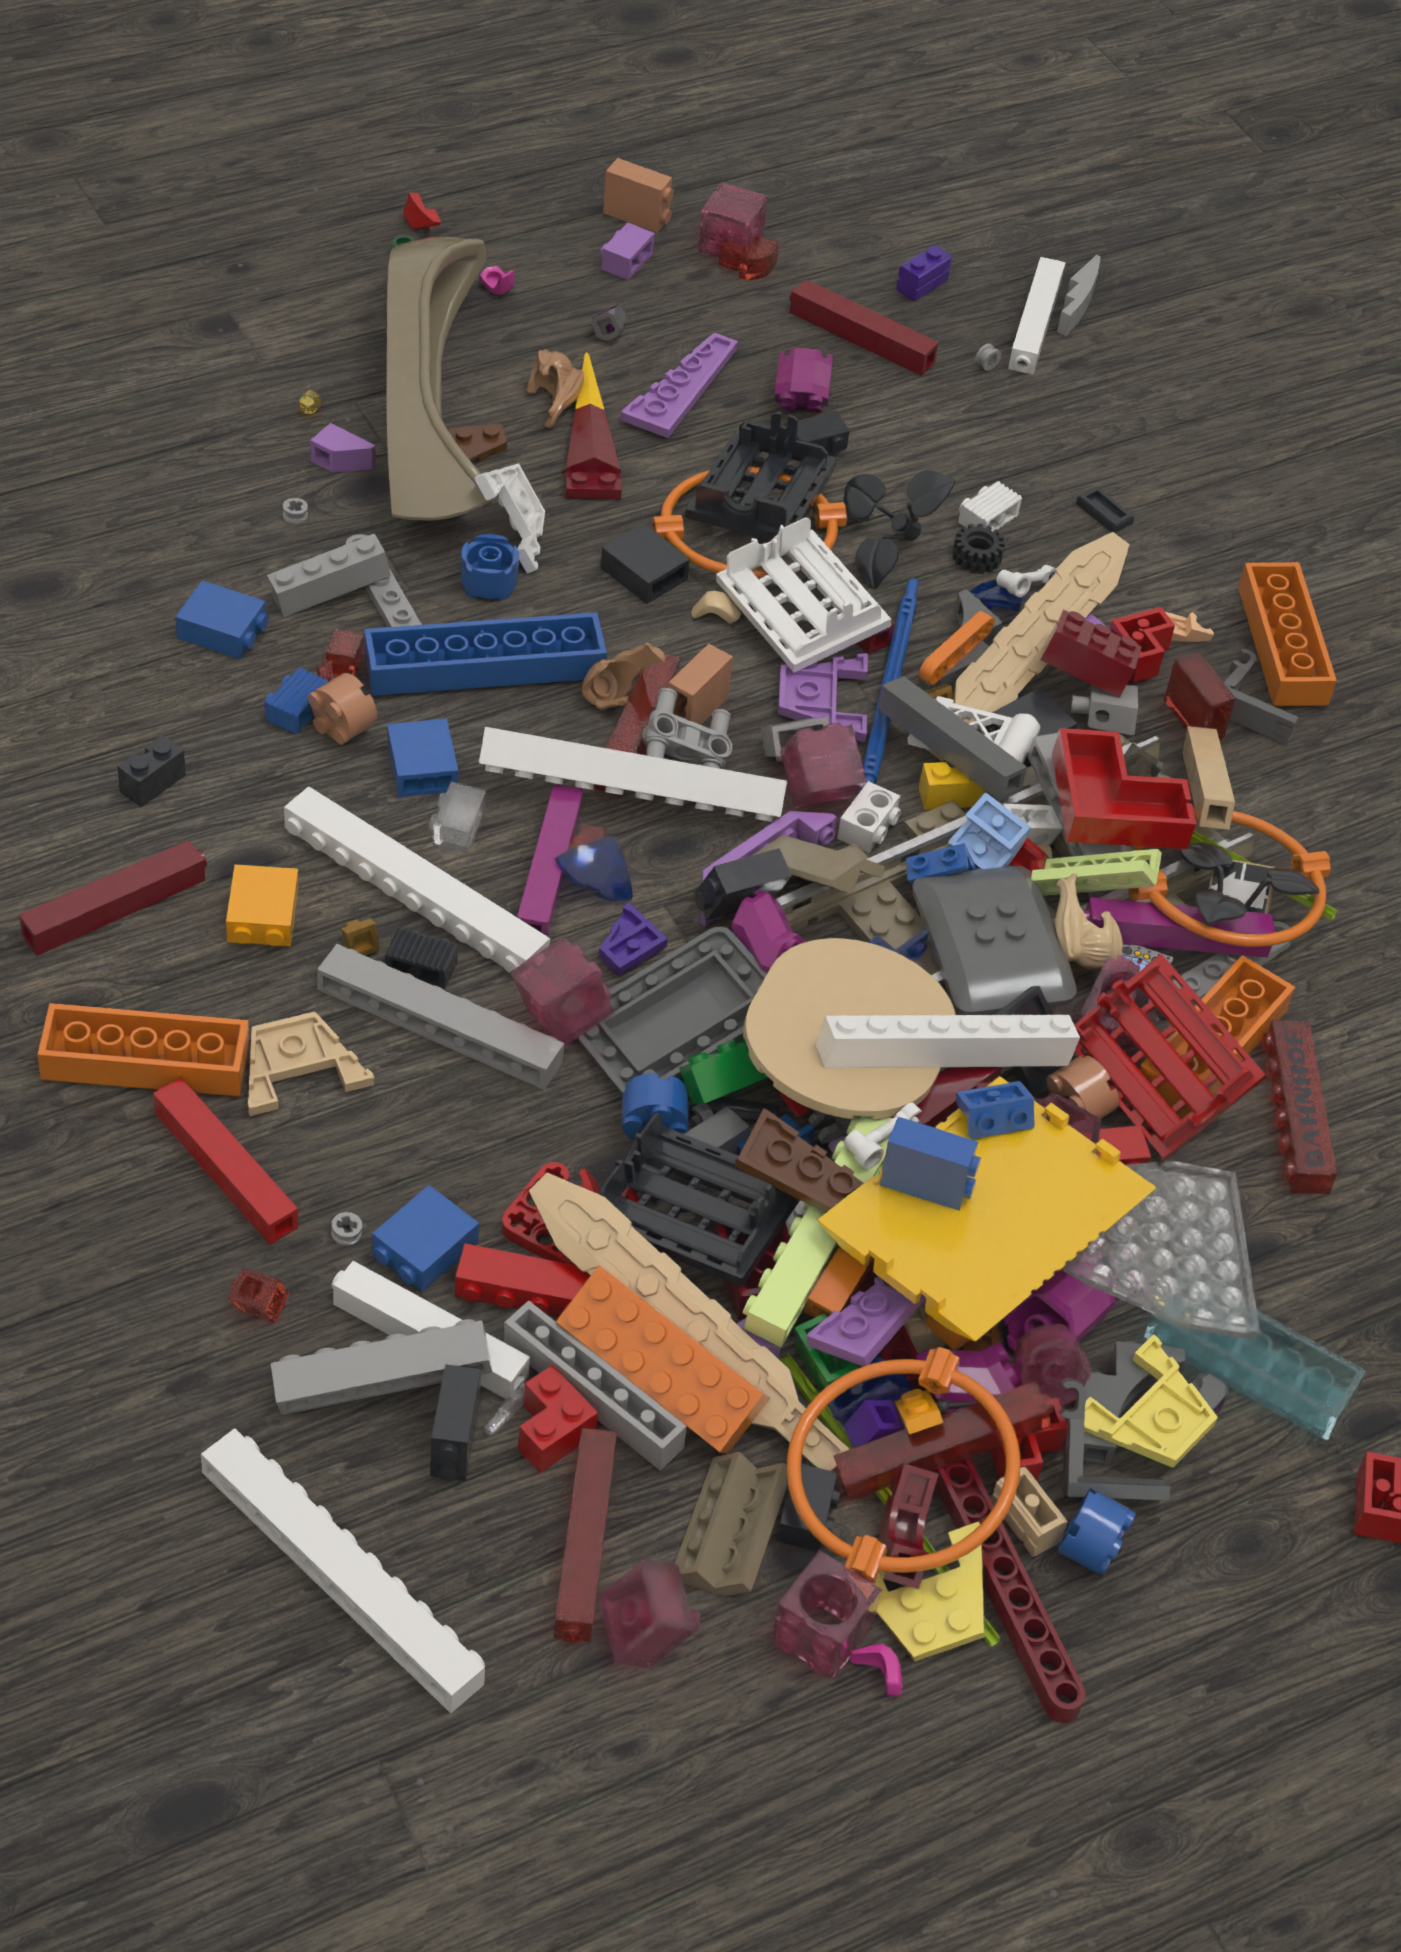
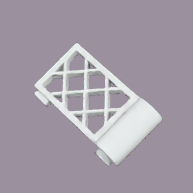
M940 696L936 698L938 702L960 718H972L974 722L969 723V725L976 730L979 729L984 736L992 742L994 740L995 744L1023 764L1033 738L1040 731V725L1032 715L1017 714L1011 718L954 704L952 699ZM996 724L1000 725L1001 728L988 733L985 726ZM909 734L907 738L909 745L932 750L912 734Z

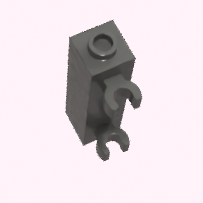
M705 1103L697 1104L692 1108V1111L697 1114L691 1118V1122L695 1127L684 1134L736 1154L737 1146L748 1139L749 1126L728 1106L713 1115L712 1110ZM644 1163L642 1168L657 1174L661 1171V1168ZM672 1172L668 1176L669 1179L684 1185H689L692 1181ZM663 1200L652 1201V1202H653L655 1205H658V1204L661 1203Z

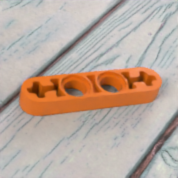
M984 611L976 613L927 657L919 670L918 677L930 685L937 683L989 635L995 623L994 617Z

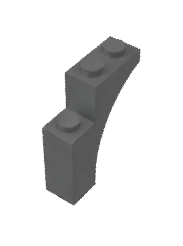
M967 589L959 592L957 595L954 615L959 629L979 611H984L994 617V626L989 635L937 683L930 685L919 678V682L927 689L948 684L952 686V691H954L955 681L972 662H976L993 643L994 637L1001 631L1003 622Z
M1116 1341L1110 1359V1375H1105L1101 1372H1081L1079 1382L1086 1390V1400L1092 1397L1112 1414L1120 1418L1123 1411L1137 1396L1150 1389L1158 1379L1132 1361L1135 1352L1143 1344L1134 1341ZM1162 1345L1161 1348L1169 1358L1173 1357L1180 1366L1178 1371L1181 1373L1185 1363V1349ZM1084 1431L1083 1463L1110 1466L1116 1450V1444Z

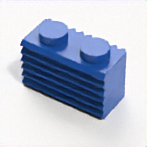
M301 667L292 675H286L281 682L280 688L275 693H269L264 701L266 721L298 734L302 727H305L306 723L308 724L309 720L314 716L307 696L326 684L328 680L326 678L323 679L321 676L318 677L316 674L313 675L311 671L308 672Z

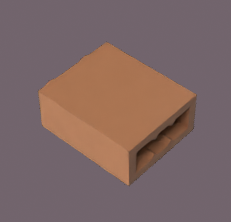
M617 158L606 170L603 213L658 233L663 225H667L671 219L672 211L669 208L674 190L671 188L672 177Z
M708 644L668 682V688L677 692L673 714L702 725L712 715V712L728 699L733 656Z

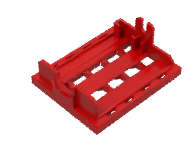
M1161 953L1125 984L1122 980L1117 981L1112 985L1114 990L1110 994L1106 995L1103 992L1096 999L1099 1005L1074 1025L1080 1036L1074 1052L1077 1056L1082 1055V1058H1084L1086 1055L1083 1053V1050L1085 1049L1092 1058L1103 1066L1109 1074L1110 1080L1114 1083L1111 1087L1107 1081L1110 1090L1112 1091L1115 1088L1117 1090L1119 1106L1136 1126L1141 1125L1144 1136L1162 1158L1166 1160L1267 1076ZM1171 977H1173L1177 981V983L1182 987L1181 989H1179L1174 984V982L1170 979ZM1138 987L1151 1000L1141 1009L1129 996ZM1192 1001L1201 1009L1202 1013H1199L1192 1005ZM1155 1006L1171 1024L1162 1033L1146 1016ZM1108 1012L1120 1025L1111 1033V1036L1099 1021ZM1213 1025H1214V1026L1219 1030V1032L1223 1035L1222 1038H1221V1037L1216 1033V1031L1212 1028ZM1176 1031L1192 1048L1183 1057L1166 1040ZM1125 1032L1140 1048V1051L1132 1056L1131 1059L1115 1041ZM1234 1049L1243 1058V1062L1234 1054ZM1197 1055L1213 1073L1203 1082L1187 1065ZM1145 1056L1161 1073L1151 1083L1135 1065ZM1218 1079L1223 1086L1216 1091L1217 1096L1215 1098L1208 1087ZM1165 1081L1182 1098L1172 1108L1156 1090ZM1124 1098L1134 1107L1133 1111L1123 1101ZM1188 1105L1194 1115L1189 1113L1181 1120L1176 1113ZM1145 1122L1154 1131L1155 1134L1153 1136L1149 1132V1130L1144 1126Z

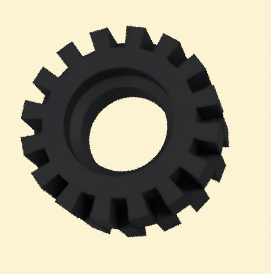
M969 524L968 529L964 526L961 528V531L958 530L956 533L952 557L953 560L956 559L955 563L957 566L962 564L961 569L966 570L970 568V573L975 574V570H979V574H984L985 570L991 573L993 568H999L1005 547L1004 537L999 535V531L996 529L992 532V527L988 525L986 528H982L983 524H978L977 527Z

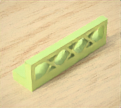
M1159 849L1046 859L1045 868L1032 870L1031 879L1037 883L1044 896L1060 894V888L1056 886V883L1060 878L1067 879L1072 873L1077 874L1075 881L1076 893L1156 886L1162 853Z

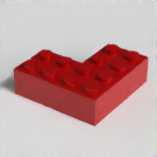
M1059 729L1052 751V759L1066 842L1173 849L1188 848L1196 826L1193 805L1190 804L1191 796L1187 779L1128 776L1119 732Z

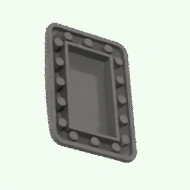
M1005 866L962 871L946 876L922 877L916 879L913 883L912 892L951 1003L959 1014L986 1015L997 1013L1031 986H1040L1049 1006L1069 1004L1076 997L1077 987L1066 954L1060 946L1055 924L1037 883L1031 879L1032 873L1025 867Z
M722 926L714 927L577 1009L569 1018V1028L621 1094L624 1093L625 1085L628 1081L639 1075L658 1073V1078L669 1080V1076L681 1079L683 1077L679 1067L688 1064L689 1057L705 1051L709 1055L718 1051L716 1046L731 1040H735L737 1043L744 1040L743 1026L747 1011L768 973L760 969L754 956L731 930Z

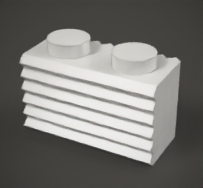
M1000 481L995 482L990 487L984 486L978 495L972 499L966 498L961 503L958 523L967 529L969 524H973L974 527H977L978 524H983L982 528H986L987 525L991 526L992 532L995 529L999 530L1000 527L1017 518L1022 500L1021 495H1017L1016 492L1013 493L1012 489L1009 490L1008 486L1005 487Z

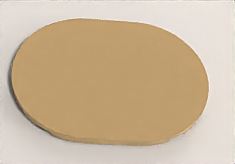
M841 938L808 941L790 948L776 959L749 1006L743 1026V1038L747 1043L748 1055L752 1063L760 1073H765L774 1081L773 1086L777 1090L808 1108L848 1119H853L854 1115L870 1116L871 1119L888 1118L895 1116L896 1112L901 1111L908 1103L913 1102L917 1106L930 1092L941 1067L824 1068L816 1048V1042L825 1016L955 1015L954 1007L948 995L928 972L908 958L887 948L868 942Z

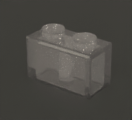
M450 782L447 792H442L440 795L438 814H433L429 823V832H433V846L469 853L485 813L486 790Z

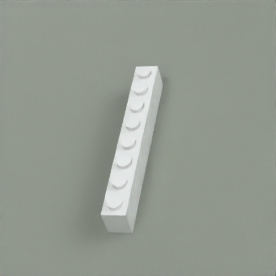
M1070 1015L825 1016L816 1042V1048L824 1068L1068 1066L1080 1036Z

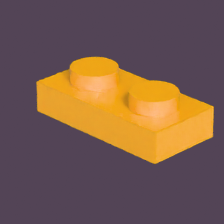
M911 1390L901 1396L902 1399L894 1401L909 1434L943 1423L940 1411L928 1390Z

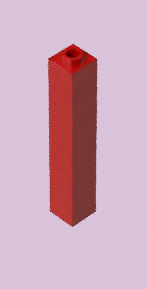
M182 1078L163 1085L158 1091L153 1093L156 1116L269 1245L298 1229V1208Z

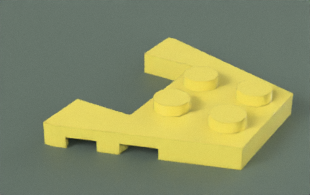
M1153 1334L1135 1352L1132 1361L1158 1379V1381L1121 1418L1116 1417L1092 1397H1089L1085 1404L1084 1431L1173 1468L1215 1425L1218 1417L1192 1383H1187L1178 1371L1180 1366L1173 1357L1169 1358L1161 1348L1162 1342Z
M976 1522L948 1532L951 1544L953 1545L971 1534L980 1523ZM982 1544L969 1554L958 1559L960 1567L921 1580L919 1589L904 1586L888 1592L884 1580L879 1573L875 1583L867 1584L856 1582L846 1575L851 1584L863 1595L868 1605L884 1621L886 1627L914 1662L985 1637Z

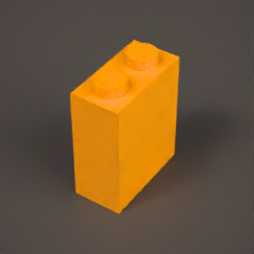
M250 865L234 866L226 919L227 942L291 946L298 897V869Z

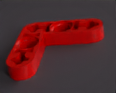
M550 1162L541 1167L502 1216V1233L508 1240L543 1259L575 1265L556 1247L555 1243L542 1245L537 1242L536 1239L539 1236L551 1235L538 1208L527 1203V1199L532 1197L529 1190L546 1173L569 1182L567 1167L558 1162ZM519 1221L523 1223V1225L518 1224L516 1227L511 1226V1223L517 1224Z

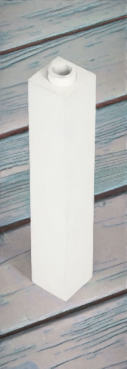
M1040 257L1012 347L1008 369L1034 375L1060 289L1065 262Z
M354 1261L351 1262L345 1271H339L332 1282L333 1305L388 1335L398 1333L411 1335L420 1333L422 1329L427 1327L446 1328L455 1326L457 1322L462 1321L460 1318ZM486 1333L493 1372L482 1374L480 1385L510 1401L529 1376L530 1356Z

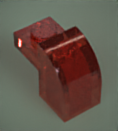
M758 235L754 236L749 246L724 239L720 246L719 266L739 271V279L757 280L764 278L771 273L777 264L779 242Z

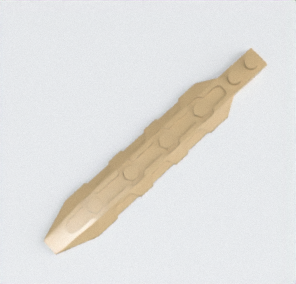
M1111 532L1072 551L1058 566L1054 576L1039 592H1035L1024 604V609L1009 626L1003 627L994 637L993 643L976 662H972L955 681L954 704L992 713L1017 700L1021 690L1048 665V663L1041 660L1048 638L1063 609L1068 612L1075 611L1086 618L1097 605H1101L1118 585L1130 544L1114 532ZM961 718L968 724L974 722L972 718ZM926 749L943 762L945 760L933 750Z
M546 1173L529 1192L556 1247L583 1273L588 1272L592 1275L598 1265L610 1271L771 1397L751 1424L776 1430L790 1443L794 1429L806 1409L798 1400L790 1369L765 1346L761 1347L731 1319L729 1312L715 1299L710 1300L681 1273V1268L664 1252L660 1253L631 1226L632 1222L610 1201L599 1194ZM816 1419L807 1435L802 1456L814 1467L835 1471L851 1454V1450Z

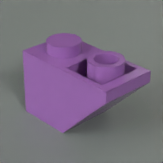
M332 423L310 440L311 462L333 473L371 470L375 467V445Z

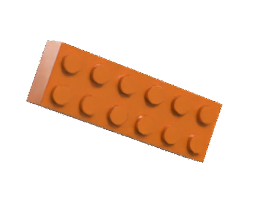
M1245 563L1238 589L1273 706L1329 705L1337 680L1300 563Z
M1242 955L1201 1000L1249 1055L1287 1012L1295 986ZM1196 1005L1195 1008L1199 1013H1202L1201 1009ZM1213 1025L1212 1028H1213V1029L1216 1031V1033L1222 1038L1223 1035H1222V1034L1219 1032V1030ZM1177 1031L1166 1039L1181 1057L1192 1049ZM1234 1049V1050H1233L1234 1054H1235V1055L1240 1059V1061L1242 1062V1061H1243V1058H1242V1057L1237 1053V1051ZM1198 1055L1187 1063L1202 1082L1213 1074ZM1148 1058L1140 1066V1071L1150 1083L1161 1075ZM1217 1079L1216 1082L1208 1087L1209 1091L1214 1094L1222 1083ZM1167 1081L1156 1089L1171 1108L1182 1099ZM1188 1105L1176 1113L1181 1119L1189 1113L1194 1115Z
M49 1003L38 1050L41 1080L159 1089L165 1084H170L182 1078L195 1093L240 1096L249 1049L248 1020Z
M599 1265L556 1321V1323L721 1453L729 1454L771 1398L610 1271Z

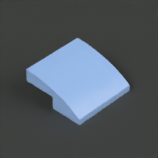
M985 792L967 812L966 817L968 820L948 843L950 846L965 843L978 869L1005 867L1009 865L1020 850L1032 828Z

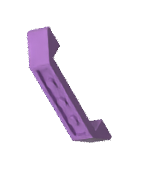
M789 811L703 870L702 882L714 866L752 856L781 835L820 846L828 845L835 836L837 817L830 813ZM701 911L700 923L705 927L714 920H720L723 916L706 920Z

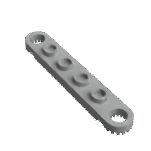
M353 535L347 539L346 544L367 537V535ZM390 569L391 576L364 586L387 627L422 625Z
M1273 921L1275 932L1290 928L1285 923ZM1292 941L1273 945L1268 958L1245 957L1262 966L1275 958L1280 952L1287 950ZM1217 953L1184 973L1181 977L1198 997L1202 999L1242 955ZM1174 979V980H1173L1174 984H1175L1179 989H1181L1182 987H1181V986L1177 983V981ZM1192 1001L1191 1003L1195 1007L1196 1004L1194 1001ZM1155 1006L1152 1012H1155L1156 1016L1159 1015L1163 1019L1165 1016Z

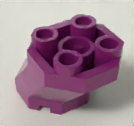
M792 348L788 355H785V350L779 352L775 402L780 403V409L794 411L796 408H805L808 412L820 413L824 406H828L833 355L827 353V358L822 357V351L808 348Z
M757 890L753 893L756 895L754 898L746 897L742 900L732 922V931L738 933V939L754 956L760 969L768 973L776 959L784 952L806 941L794 933L780 903L769 893Z
M1076 1256L1071 1261L1067 1260L1065 1262L1066 1266L1060 1271H1054L1053 1277L1048 1281L1044 1280L1040 1288L1037 1290L1033 1289L1031 1291L1032 1294L1004 1317L1005 1326L1008 1325L1009 1335H1007L1008 1346L1026 1362H1055L1061 1359L1097 1324L1102 1323L1116 1303L1117 1285L1112 1278V1273L1092 1256Z
M1001 1342L991 1345L980 1352L950 1350L960 1359L957 1370L980 1383L995 1397L1000 1405L1034 1401L1025 1385L1020 1387L1026 1382L1016 1365L1012 1366L1008 1362L1010 1357ZM930 1349L916 1355L917 1360L926 1361ZM954 1384L951 1385L948 1393L934 1394L937 1400L944 1398L949 1402L977 1401L972 1395ZM984 1408L949 1409L946 1412L949 1418L953 1419L965 1412L988 1413Z

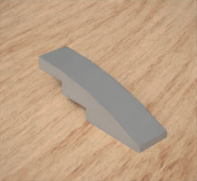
M1096 255L1070 278L1057 330L1058 333L1067 336L1078 324L1089 306L1097 280L1100 256Z

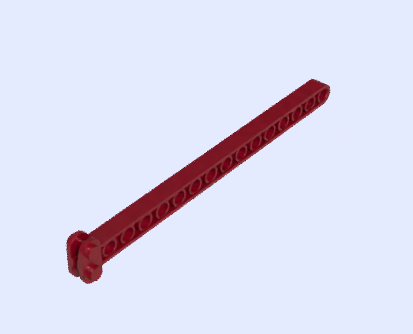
M874 1264L863 1280L864 1284L860 1285L856 1293L859 1291L865 1293L875 1284L874 1278L877 1275L873 1272ZM904 1325L874 1358L875 1363L896 1359L917 1360L916 1355L918 1353ZM920 1374L882 1376L894 1401L902 1399L901 1396L908 1391L915 1389L927 1390L919 1385ZM929 1392L934 1402L937 1404L938 1400L936 1399L934 1393ZM940 1412L943 1423L910 1435L927 1470L938 1473L935 1487L955 1528L959 1529L976 1522L981 1524L989 1515L994 1505L951 1419L946 1412ZM942 1449L947 1451L949 1454L943 1455L937 1452L936 1450ZM950 1479H959L964 1484H955ZM965 1509H974L979 1514H970ZM1001 1522L988 1538L994 1544L987 1545L982 1543L983 1585L1045 1712L1056 1722H1071L1077 1718L1084 1703L1086 1694L1084 1686ZM995 1569L1005 1570L1009 1575H1000ZM1010 1600H1018L1024 1604V1607H1017ZM1025 1632H1035L1040 1636V1638H1031ZM1041 1663H1049L1056 1668V1670H1046L1045 1668H1043ZM1057 1695L1067 1696L1071 1699L1072 1703L1060 1701Z

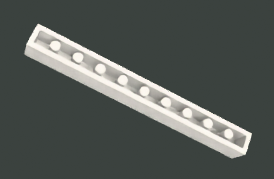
M485 727L479 759L480 764H485V771L503 774L504 768L516 770L515 776L533 779L534 773L546 775V782L563 784L564 779L576 781L575 787L593 790L594 784L606 786L605 792L623 795L625 789L636 791L635 798L653 801L654 795L666 797L665 803L683 806L684 800L696 802L695 808L713 811L714 806L726 808L725 814L742 817L744 811L756 813L755 819L773 822L774 816L781 817L787 781L489 727Z
M307 787L284 806L285 828L292 835L302 838L311 844L314 849L327 854L339 865L349 868L358 874L361 879L369 881L380 888L386 895L396 898L411 911L418 912L429 919L432 924L443 928L454 935L458 941L476 949L483 957L490 958L501 965L510 974H515L526 981L549 959V937L311 787Z
M234 1428L201 1453L202 1473L450 1713L484 1685L485 1664L479 1654L474 1650L468 1651L459 1642L456 1633L449 1626H442L436 1621L429 1607L422 1601H415L408 1594L406 1586L399 1578L395 1576L391 1578L383 1570L380 1561L375 1555L370 1552L366 1554L358 1546L355 1537L347 1529L341 1530L333 1522L331 1515L323 1506H316L308 1499L306 1491L299 1483H292L284 1476L282 1468L275 1460L265 1458L252 1438L249 1436L244 1438Z

